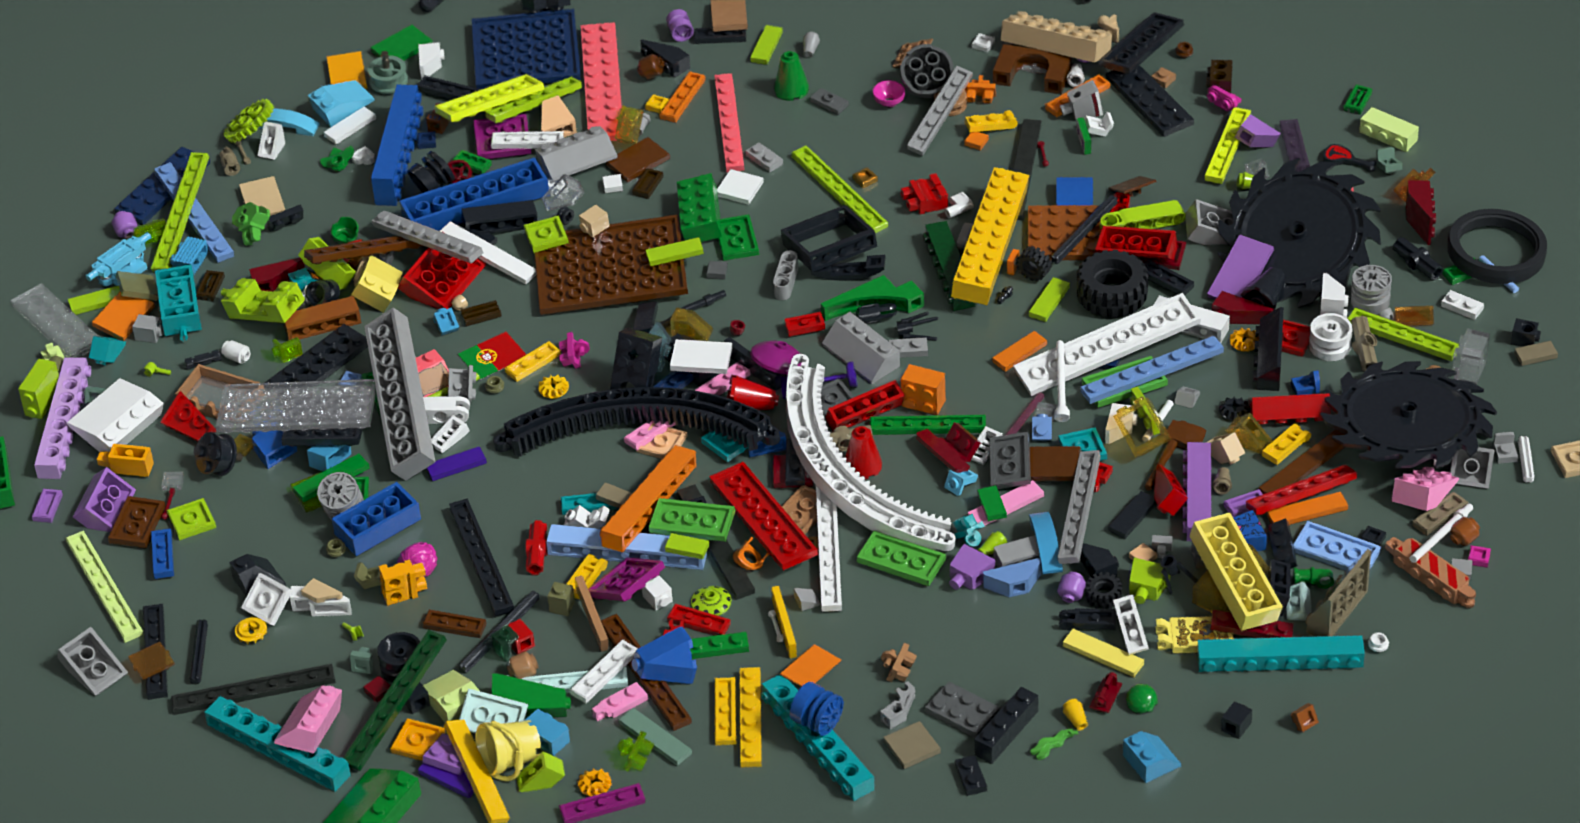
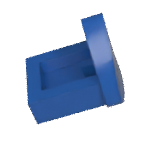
M1311 371L1309 375L1291 378V386L1295 394L1308 395L1320 393L1319 371Z

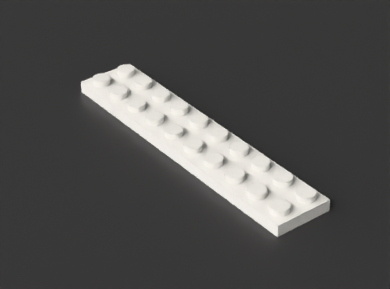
M1181 293L1064 344L1065 381L1200 324V317L1184 294ZM1056 347L1013 365L1015 373L1030 396L1057 385Z

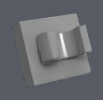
M1152 535V550H1157V558L1162 559L1166 556V551H1172L1173 536Z

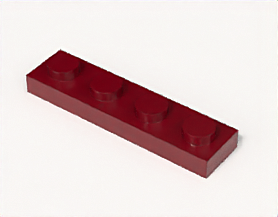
M1213 610L1210 630L1255 638L1292 637L1293 623L1276 621L1241 631L1231 612Z

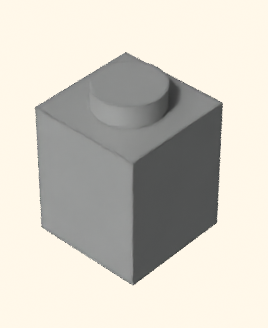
M140 314L132 327L136 341L157 343L164 330L160 317Z

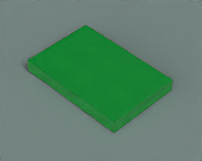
M411 24L373 45L371 52L377 57H381V52L387 51L388 56H396L405 61L419 53L420 44L433 43V40Z
M749 214L720 219L722 237L718 238L723 261L759 255V248Z

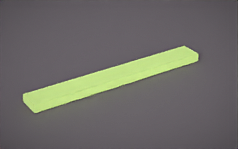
M81 531L66 537V543L124 642L126 643L142 636L143 631L85 532Z

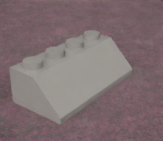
M600 126L592 127L585 132L575 133L571 137L561 138L557 142L544 144L540 148L535 149L539 166L552 181L618 158L607 132Z
M851 312L834 322L822 342L823 347L845 364L853 361L856 373L870 384L875 383L900 367V350Z

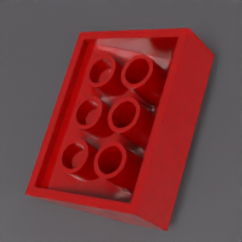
M428 248L404 275L398 285V289L418 302L437 309H449L452 306V300L457 295H462L486 264L478 258L470 264Z

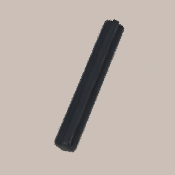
M199 619L196 623L189 677L192 684H199L201 682L208 629L207 620Z

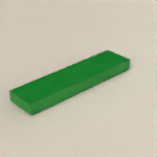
M358 453L294 486L293 492L304 503L318 495L319 484L329 474L344 472L354 477L370 469L369 463Z

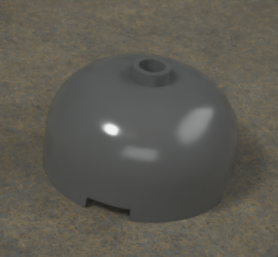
M932 44L918 45L910 49L902 61L900 70L901 80L905 88L914 96L925 99L934 98V94L941 92L954 71L951 57L945 50Z

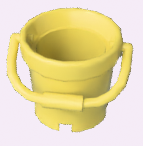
M531 720L502 724L491 721L479 724L475 735L476 746L492 778L506 782L515 780L523 769V764L533 761L540 755L536 754V749L541 748L540 737L536 726H529V723L532 722ZM515 766L516 770L511 776L499 775L505 769Z

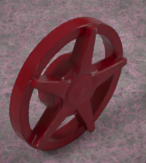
M454 160L447 163L455 176L453 183L471 178L472 169L466 161ZM455 164H463L461 168L452 167ZM466 168H468L467 177L463 175Z

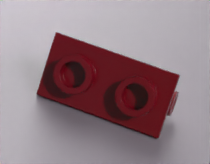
M1110 672L1102 679L1089 708L1109 714L1123 683L1117 682L1116 673Z

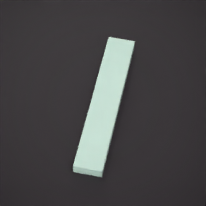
M624 667L602 689L628 687L627 668ZM589 671L531 676L522 679L566 689V693H570V689Z

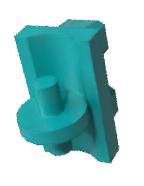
M970 514L953 522L957 530L954 533L955 539L964 537L965 543L970 547L980 544L981 534L977 529L985 527L983 521L977 523L973 514Z

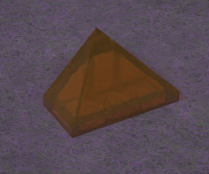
M1433 306L1395 307V322L1406 326L1433 325Z

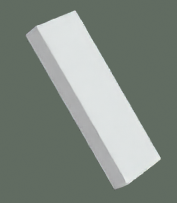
M363 107L326 130L324 137L334 144H338L374 121L376 115Z

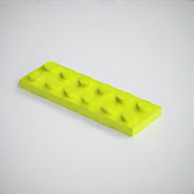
M525 74L434 106L435 112L451 122H458L461 118L475 116L478 112L489 111L492 107L506 105L509 101L521 100L527 95H535L538 91L544 90V84Z

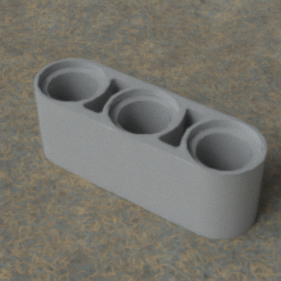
M785 251L780 257L773 280L774 297L777 300H787L791 296L798 273V257L794 251Z

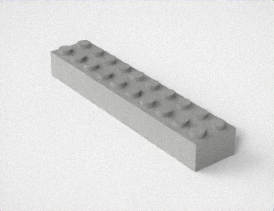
M391 308L364 327L391 472L406 481L436 461L408 317L395 308Z

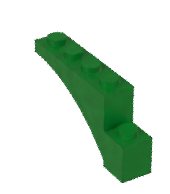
M882 275L821 303V314L823 319L827 321L849 312H856L857 308L863 305L874 303L879 305L893 303L897 308L892 310L905 311L909 314L924 307V293L912 280L895 287L885 275Z

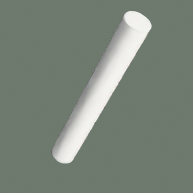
M1171 400L1166 401L1157 415L1159 425L1174 405ZM1150 429L1142 437V440L1146 443L1153 436Z

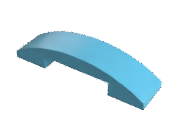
M273 109V113L270 114L271 117L267 118L266 121L280 124L282 127L296 128L297 134L314 136L319 126V122L301 113L285 109Z

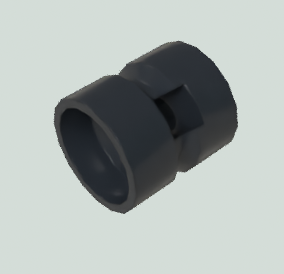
M331 279L313 281L306 287V298L314 305L338 300L340 296L339 285Z

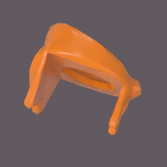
M753 537L745 541L733 553L734 562L746 570L762 568V563L769 555L767 553L761 558L758 551L749 544ZM744 552L755 556L757 562L750 563L747 561Z

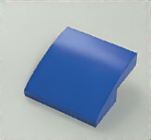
M1056 177V205H1093V177Z

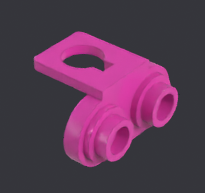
M1213 85L1208 89V100L1212 103L1214 102L1216 106L1227 112L1232 111L1235 107L1237 108L1241 102V98L1228 93L1218 86Z

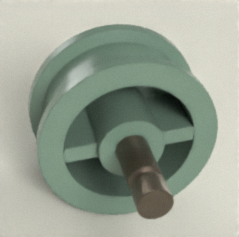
M387 51L381 52V57L373 60L368 66L370 86L378 93L394 95L396 85H407L408 77L405 62L399 57L388 56Z

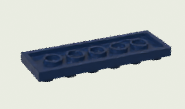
M181 146L162 165L171 162L182 178L189 156L194 151ZM154 171L114 208L115 214L120 211L130 212L138 224L144 225L172 197Z

